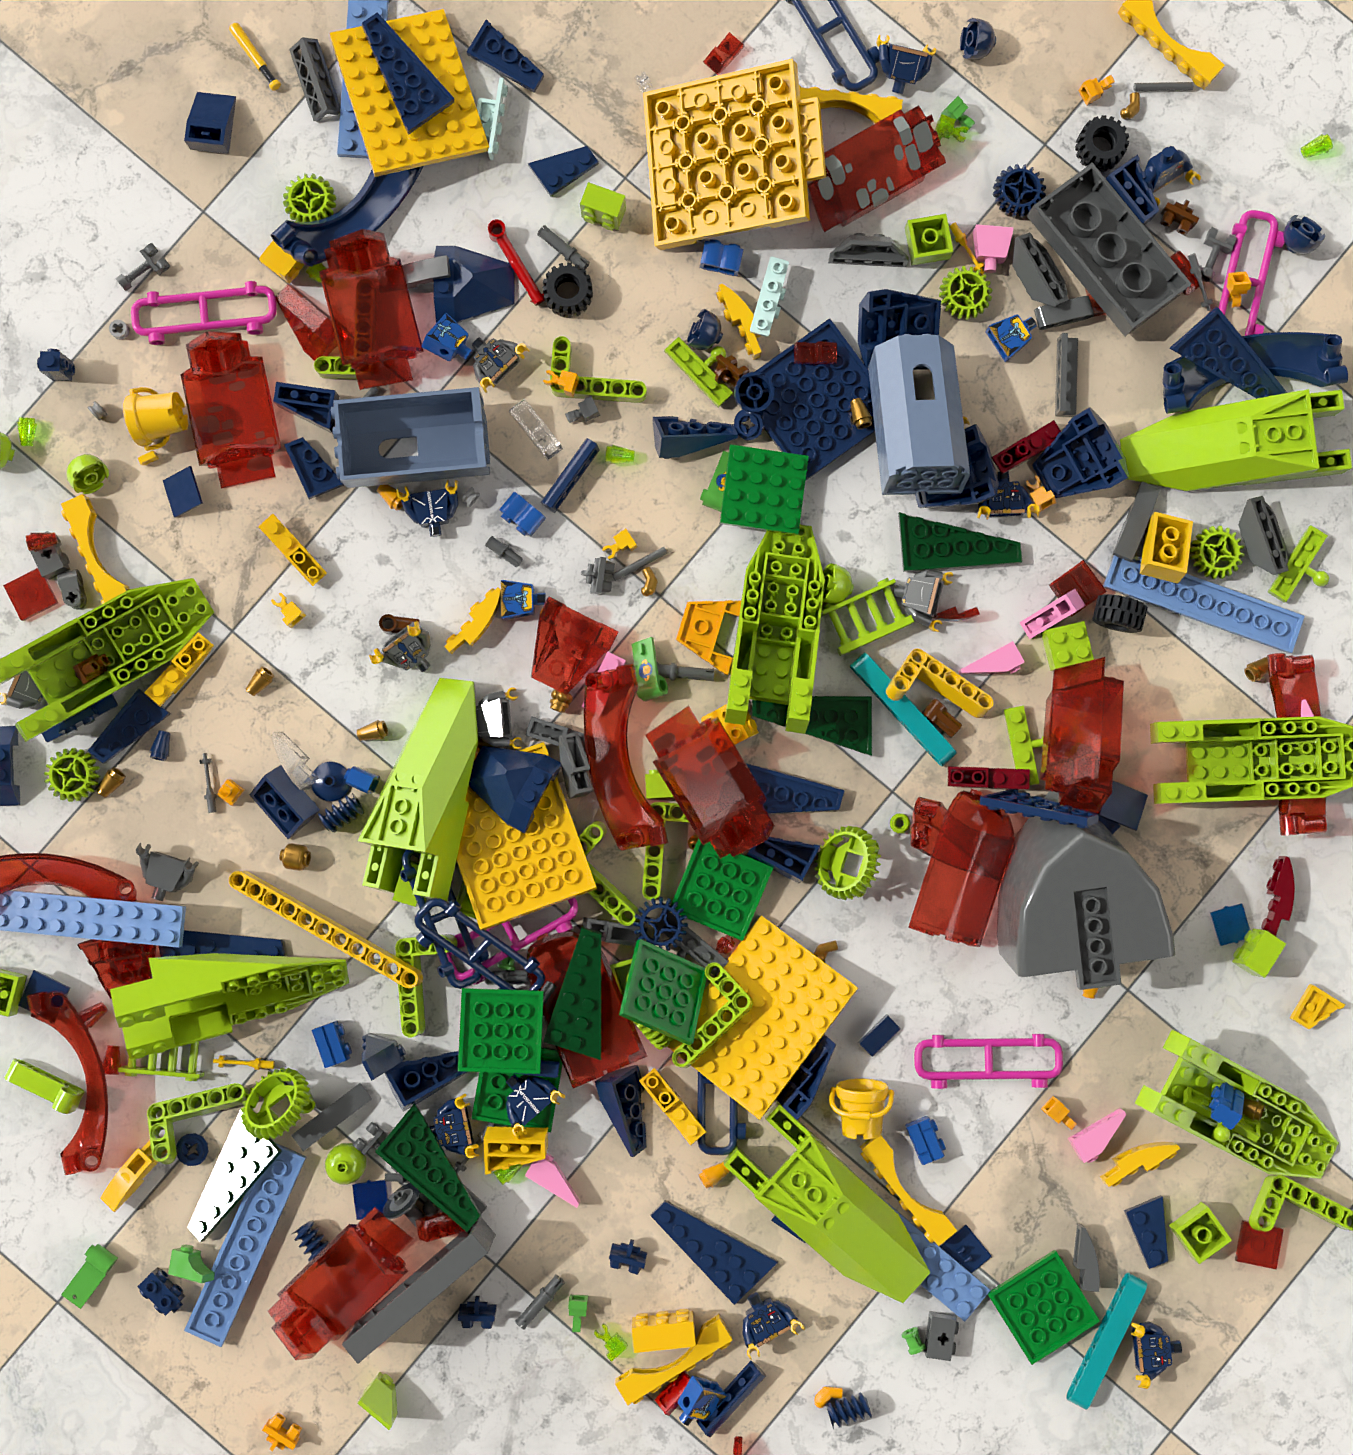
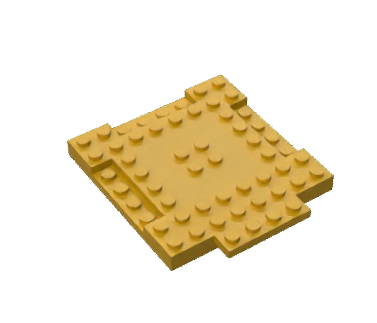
M793 58L643 93L655 247L659 250L695 244L697 240L768 226L777 228L810 221L807 182L826 178L820 99L817 96L800 100L798 67Z

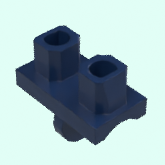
M630 1239L629 1244L621 1243V1245L612 1243L609 1255L610 1267L620 1269L622 1263L628 1264V1271L638 1275L641 1268L644 1269L647 1252L640 1251V1247L633 1246V1239Z
M475 1296V1301H467V1304H460L458 1321H461L462 1328H472L474 1321H481L483 1329H491L493 1322H495L497 1304L480 1302V1296Z

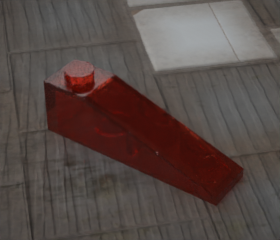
M289 284L276 296V301L303 351L312 360L315 361L318 357L328 356L345 338L342 330Z

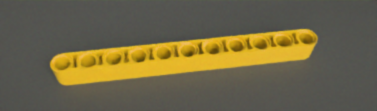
M235 871L229 876V884L235 890L403 987L413 988L422 983L423 974L419 969L248 871ZM240 875H242L244 878V882L242 885L238 882V878ZM257 884L261 888L259 895L255 892ZM274 894L278 898L276 904L272 902V896ZM290 904H292L295 908L293 914L289 912ZM307 914L311 915L312 921L310 924L306 922ZM324 924H327L329 927L327 934L323 932L322 927ZM341 934H344L346 936V942L344 944L340 941ZM358 943L363 946L362 954L357 951ZM375 953L381 957L379 964L374 961ZM393 963H395L398 967V972L396 974L393 973L391 970V965ZM410 973L415 976L414 984L408 980Z

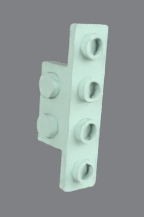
M501 77L499 78L496 100L478 98L477 111L486 138L490 141L488 149L490 160H494V155L498 154L499 151L497 135H501L502 123H499L500 116H504L505 104L502 103L503 97H507L508 85H505L504 78Z
M770 257L750 327L751 333L768 337L774 318L778 319L781 307H778L779 299H784L786 292L783 284L789 261Z

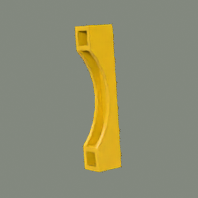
M1126 0L1118 11L1120 18L1124 22L1129 23L1137 34L1144 36L1153 48H1157L1162 52L1168 61H1172L1181 73L1188 75L1196 86L1204 90L1224 68L1225 65L1211 52L1189 49L1172 39L1157 20L1152 0Z
M799 85L800 100L818 96L820 99V109L844 108L853 110L870 119L878 128L897 130L893 121L901 117L903 99H898L895 96L879 97L877 94L861 95L854 91L845 93L837 89H830L828 91L821 90L818 87L803 88Z
M81 494L61 503L63 508L61 513L64 519L69 521L71 526L69 531L79 544L77 549L80 555L86 559L87 564H85L88 573L94 577L95 582H93L96 591L102 595L103 600H101V603L104 604L128 591L129 586L111 576L98 558L93 537L97 515L89 497Z
M882 1135L875 1139H868L859 1146L863 1151L860 1155L867 1164L870 1161L875 1166L873 1171L879 1179L884 1177L888 1182L886 1187L892 1195L897 1194L900 1197L899 1204L905 1211L908 1209L914 1215L911 1219L918 1228L921 1225L926 1230L924 1235L931 1244L935 1241L940 1246L957 1232L956 1228L941 1210L932 1209L919 1203L903 1189L895 1172L893 1149Z
M720 1314L702 1324L699 1334L695 1339L696 1347H690L677 1360L657 1368H631L615 1378V1385L626 1404L639 1403L643 1400L644 1395L649 1392L651 1394L655 1393L666 1381L668 1383L678 1378L679 1373L684 1370L686 1372L692 1370L696 1366L695 1363L700 1360H708L713 1356V1352L719 1348L720 1350L727 1348L731 1344L732 1334Z

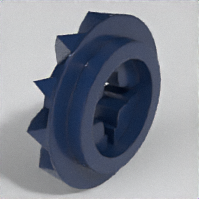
M743 409L739 411L734 419V427L738 435L745 440L756 439L762 434L761 432L764 427L763 417L758 412L750 413ZM749 419L751 423L755 424V426L750 427V429L748 425L743 423L749 421Z
M196 1133L184 1135L176 1145L177 1158L187 1166L199 1165L206 1159L209 1152L208 1142H206L204 1136ZM197 1143V1153L194 1152L188 1156L190 1151L188 1145L193 1146Z

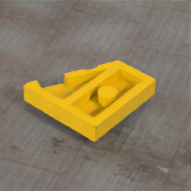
M1309 984L1292 1012L1290 1019L1306 1029H1311L1319 1021L1328 1018L1337 1009H1342L1345 1004L1313 984Z

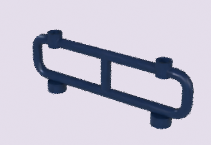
M785 0L787 3L789 1L793 2L833 68L834 72L831 75L836 84L841 82L847 90L856 92L876 80L878 76L876 63L880 61L879 50L876 46L868 50L866 49L837 0H828L837 17L819 28L816 27L801 0ZM840 24L844 26L870 69V75L858 83H851L845 70L841 68L822 36Z
M406 850L402 856L404 870L400 871V876L404 882L409 881L413 891L417 871L412 867L410 858L418 852ZM451 886L448 895L449 903L452 900L457 901ZM414 895L419 908H421L426 903L425 898ZM429 911L423 919L428 927L437 932L434 923L450 916L445 911L431 916ZM455 918L470 956L477 947L474 946L467 926ZM435 941L433 942L441 965L437 968L438 973L442 978L447 977L450 985L454 988L462 989L480 980L482 974L476 970L472 976L461 981L457 980L454 975V966L449 962L445 949ZM486 949L476 961L481 964V962L488 960V950Z
M441 898L430 899L415 915V925L421 931L416 936V939L422 946L428 948L435 941L499 986L498 989L517 990L476 961L491 944L521 964L527 972L537 976V981L529 990L539 991L544 985L545 974L538 967L540 962L535 957L531 956L529 959H526L489 931L480 930L478 923L459 911L462 907L457 901L452 900L448 903ZM433 907H441L447 915L455 917L485 940L469 956L423 923L424 916Z
M698 1072L697 1120L706 1130V1084L714 1083ZM731 1097L729 1144L726 1147H709L705 1142L704 1134L697 1142L698 1147L705 1154L729 1155L737 1147L738 1139L746 1140V1123H738V1102Z

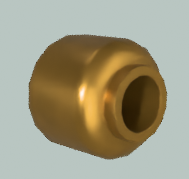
M290 843L287 844L285 849L280 851L279 859L286 869L302 871L310 864L311 852L308 851L305 845Z

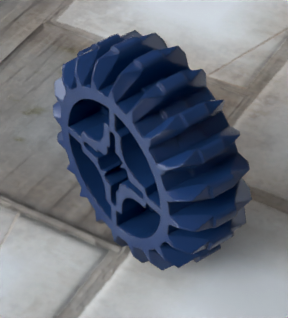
M1016 164L1014 169L1009 166L1007 171L1002 170L1001 176H997L995 180L997 183L993 185V189L996 190L993 192V197H997L995 204L1001 203L999 210L1005 208V215L1012 212L1013 218L1016 217L1017 213H1019L1020 218H1023L1025 213L1028 215L1032 207L1046 196V193L1043 192L1046 189V185H1042L1044 178H1038L1040 171L1034 174V168L1031 167L1028 170L1026 169V164L1022 168ZM1019 178L1016 183L1006 184L1011 179ZM1033 198V200L1028 203L1020 204L1021 200Z
M663 897L659 898V903L657 904L655 898H652L651 902L653 905L650 906L647 901L644 902L646 910L639 907L638 910L643 914L642 916L639 914L635 915V918L640 919V922H634L633 925L640 926V929L634 932L635 934L642 933L638 940L645 938L646 942L657 945L660 948L665 946L666 950L670 951L669 944L672 943L673 947L676 948L677 943L675 940L683 941L679 934H687V931L681 929L682 927H688V923H682V920L687 919V915L680 916L684 909L676 910L677 902L670 906V898L667 899L666 904L663 903ZM663 908L658 918L646 916L653 909ZM669 910L675 915L678 927L673 926L667 921ZM665 915L664 923L668 927H662L659 934H657L658 929L654 922H659L662 916ZM644 922L654 927L653 939L646 933ZM662 932H675L670 939L658 941Z

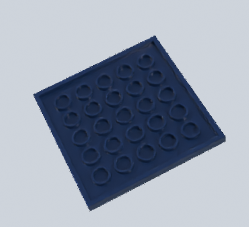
M830 318L755 371L769 378L774 387V398L771 404L765 410L758 412L763 417V428L781 452L809 456L806 480L875 432L869 370ZM856 398L862 399L872 416V424L864 429H857L853 424L850 402Z

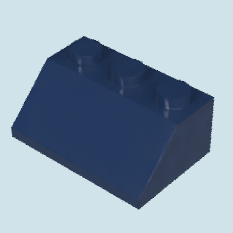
M282 765L265 774L249 794L287 839L295 835L320 811L316 803L311 800Z

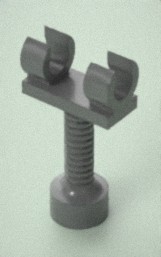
M1214 227L1209 229L1203 243L1213 248L1206 266L1202 267L1203 270H1201V279L1204 282H1212L1215 275L1212 269L1219 252L1222 251L1229 254L1237 238L1230 234L1225 243L1215 239L1219 229Z
M153 243L140 250V253L146 259L144 264L142 263L136 270L134 269V271L129 273L128 276L121 274L115 278L125 291L132 287V281L149 268H153L159 276L170 268V264L165 258L160 259L156 264L151 261L150 257L158 253Z
M373 1122L366 1128L370 1134L375 1136L367 1145L361 1138H358L353 1143V1146L364 1155L371 1147L377 1150L381 1145L378 1139L384 1131Z

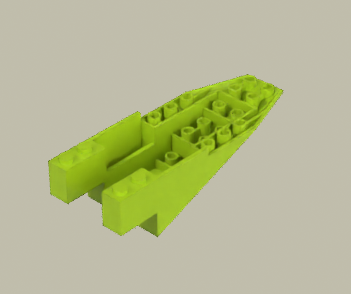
M1309 389L1176 413L1120 439V448L1125 456L1129 474L1127 479L1182 491L1343 474L1352 469L1350 449L1317 452L1313 418L1335 416L1344 410L1342 390L1310 393Z
M800 524L798 535L766 531L746 568L724 721L726 723L745 725L749 699L788 705L785 731L806 733L810 719L825 578L812 526Z
M194 578L129 589L1 658L0 685L27 671L48 703L47 706L15 724L25 742L172 660L214 613ZM96 653L98 656L106 654L111 662L110 665L106 666L108 671L83 684L76 677L73 666Z
M439 678L358 839L359 842L371 845L362 886L394 893L403 866L402 856L406 850L421 853L412 894L427 899L441 898L445 901L448 900L469 805L465 798L478 744L475 687L473 681Z
M1320 716L1167 721L1150 724L1151 744L1185 743L1187 782L1153 784L1154 804L1324 798L1353 787V726Z
M211 953L149 958L152 979L110 989L115 1018L119 1028L123 1029L126 1050L131 1060L232 1033V1025L244 1024L250 1020L263 1019L269 1015L281 1014L348 984L349 977L346 959Z
M1171 1030L1163 1048L1178 1056V1059L1161 1093L1143 1085L1135 1104L1267 1174L1322 1178L1339 1142L1304 1100L1201 1043ZM1226 1082L1233 1086L1234 1090L1237 1089L1244 1093V1098L1260 1101V1104L1265 1105L1264 1112L1259 1121L1254 1119V1121L1260 1123L1259 1140L1254 1142L1230 1130L1231 1136L1228 1141H1217L1214 1138L1213 1132L1218 1123L1184 1106V1090L1189 1086L1212 1098L1211 1093L1216 1086L1220 1087L1222 1083Z
M777 1101L766 1113L765 1119L796 1148V1151L771 1178L738 1146L723 1161L724 1166L754 1193L755 1198L843 1276L904 1303L930 1274V1271L899 1214Z

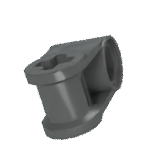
M75 569L58 574L57 581L64 603L76 610L84 608L87 598L79 570Z

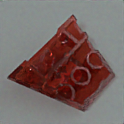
M90 939L77 944L87 957L89 965H92L98 975V980L110 999H112L110 989L153 978L149 958H155L156 945Z

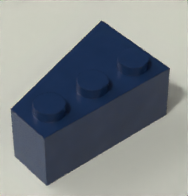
M1137 154L1110 173L1106 180L1141 223L1145 225L1159 212V208L1151 188H1148L1145 181L1146 174L1141 170L1139 165L1140 159Z
M276 382L273 402L278 407L333 434L335 419H332L331 407H334L333 400H339L340 397L336 390Z

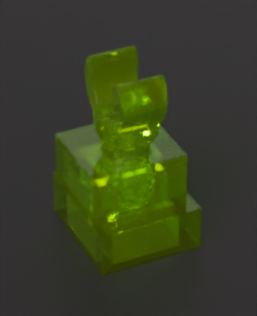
M941 114L937 121L933 139L940 141L942 137L949 139L952 135L957 141L965 142L966 137H962L960 132L967 133L969 128L965 126L954 128L956 119Z
M603 1323L602 1328L605 1330V1333L600 1334L595 1330L594 1335L605 1341L604 1346L608 1350L606 1356L612 1362L627 1349L628 1344L617 1332L611 1337L608 1332V1326Z

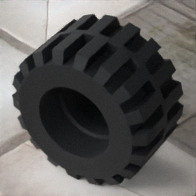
M1102 115L1100 119L1097 116L1092 121L1089 120L1076 140L1077 144L1075 146V151H1078L1076 156L1081 158L1080 163L1082 165L1086 164L1088 166L1093 163L1098 170L1101 169L1104 172L1108 168H1114L1120 162L1129 146V141H1127L1129 133H1125L1127 128L1125 125H1120L1122 123L1120 120L1116 122L1114 121L1115 117L1110 116L1107 119L1106 115ZM1103 137L1107 139L1111 144V150H1099L1094 145L1093 138Z
M567 262V266H563V263H560L558 268L553 266L551 268L552 272L548 271L546 279L543 280L542 288L549 309L552 308L553 313H560L561 317H565V314L568 315V318L573 317L572 314L575 313L577 316L581 315L580 311L583 310L585 312L587 305L590 306L591 298H593L592 282L589 274H586L584 268L580 269V265L575 264V266H572L570 262ZM565 282H573L579 287L577 295L569 299L560 297L556 291Z
M1104 594L1097 598L1092 621L1099 626L1111 630L1137 633L1143 629L1148 607L1144 603L1129 597Z

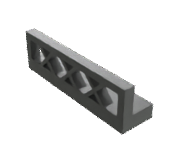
M302 37L289 51L313 121L318 122L327 114H340L341 106L318 39ZM299 49L302 51L301 60L297 53ZM305 66H307V69H308L307 77L305 76V73H304V71H305ZM312 84H313V86H314L313 95L311 94V91H310ZM318 102L321 107V111L317 112L316 109Z
M1062 333L1057 339L1056 417L1076 416L1078 338H1068V333Z

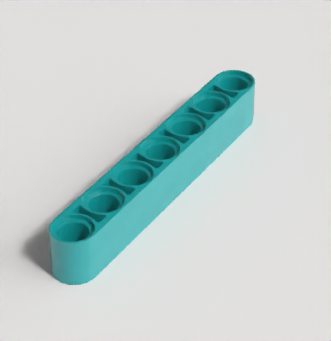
M864 652L850 665L852 671L941 767L957 754L951 744L905 694L898 701L891 700L887 696L886 689L891 679L868 654Z
M1128 1272L1122 1278L1069 1387L1066 1396L1068 1401L1085 1410L1090 1407L1146 1292V1281Z

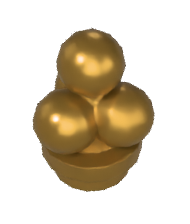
M562 681L560 689H554L551 692L550 709L565 713L566 709L569 708L570 705L568 704L573 700L572 695L569 693L572 689L570 681Z

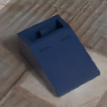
M203 92L196 93L187 119L184 138L190 150L229 154L236 96Z

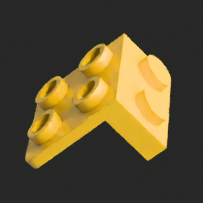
M274 241L270 243L259 258L262 264L289 284L298 276L299 271L304 266V264L295 261L290 254L285 253Z
M727 704L701 718V722L718 753L759 733L757 724L751 718L749 712H747L745 725L724 722Z

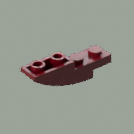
M1055 420L991 458L1001 474H1004L1044 451L1051 445L1061 430Z
M948 766L949 787L1029 789L1030 769Z
M1279 856L1274 861V872L1266 885L1268 889L1266 894L1274 897L1268 904L1269 912L1267 918L1262 922L1261 929L1268 931L1275 937L1281 920L1290 921L1294 904V874L1290 858L1287 856Z

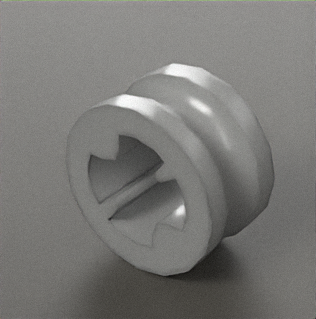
M114 320L109 326V332L116 339L122 340L129 335V327L122 320ZM117 326L124 327L121 328L123 330L122 333L117 332Z
M94 401V405L87 408L100 421L102 416L108 414Z
M471 487L464 494L461 501L463 503L466 502L467 506L471 507L479 498L480 493H475L474 488Z

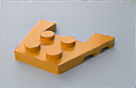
M741 601L687 602L676 641L723 674L728 675L733 657L713 652L724 613L739 617Z

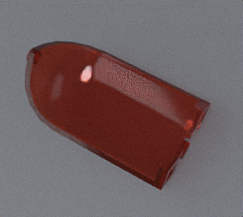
M971 788L970 792L964 790L959 792L946 812L908 928L931 936L942 934L945 935V940L980 947L1013 848L1014 829L1011 818L1005 813L1004 809L989 810L988 806L980 805L982 792Z
M568 931L555 933L550 936L548 933L536 937L538 941L534 942L527 951L526 959L533 956L540 962L538 967L545 974V983L551 981L557 986L543 1006V1017L547 1027L580 933ZM602 950L601 1060L556 1046L573 1089L604 1076L603 1071L605 1070L609 1074L647 1057L633 1021L619 1015L623 996ZM528 972L532 986L537 981V976Z

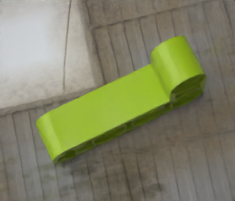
M16 1058L13 1059L4 1077L10 1083L52 1102V1108L64 1114L76 1111L85 1093L82 1088Z

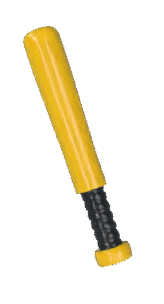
M231 24L229 27L231 34L256 68L262 72L269 82L270 89L272 91L279 89L281 86L280 81L276 80L268 70L267 64L240 24Z

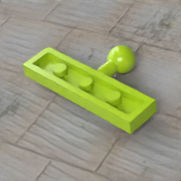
M680 337L676 338L664 350L672 361L718 408L733 395V392L725 384H718L715 381L716 374L710 369L717 362L716 356L721 354L723 357H726V350L722 346H715L711 350V356L704 362Z
M1312 525L1308 526L1288 558V571L1278 574L1268 593L1284 603L1287 602L1304 573L1313 578L1315 585L1319 587L1327 585L1329 575L1325 571L1317 572L1309 567L1328 535Z
M1024 705L1004 709L1015 769H1030L1029 785L1039 784L1032 748L1043 746L1046 749H1052L1057 744V738L1055 735L1047 733L1041 739L1031 740Z
M1188 1086L1184 1090L1183 1105L1215 1121L1211 1118L1212 1109L1209 1108L1212 1098ZM1243 1114L1241 1120L1231 1129L1254 1142H1257L1260 1138V1123L1251 1120ZM1217 1122L1218 1126L1213 1132L1214 1138L1219 1142L1228 1141L1231 1136L1230 1130L1223 1126L1222 1122Z

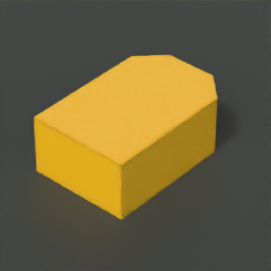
M150 451L138 458L142 466L159 459L155 451Z

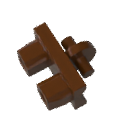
M1187 199L1183 204L1176 201L1173 205L1168 202L1160 213L1162 215L1160 224L1170 227L1172 222L1175 221L1179 223L1176 231L1185 236L1197 224L1199 217L1192 214L1194 210L1188 207L1190 201Z
M721 354L716 356L718 364L714 373L716 374L715 381L718 384L726 382L735 387L737 381L743 375L749 373V369L745 365L737 368V360L732 355L727 358Z
M96 653L73 666V669L75 670L76 677L85 684L108 671L106 666L110 665L111 662L106 654L98 656Z

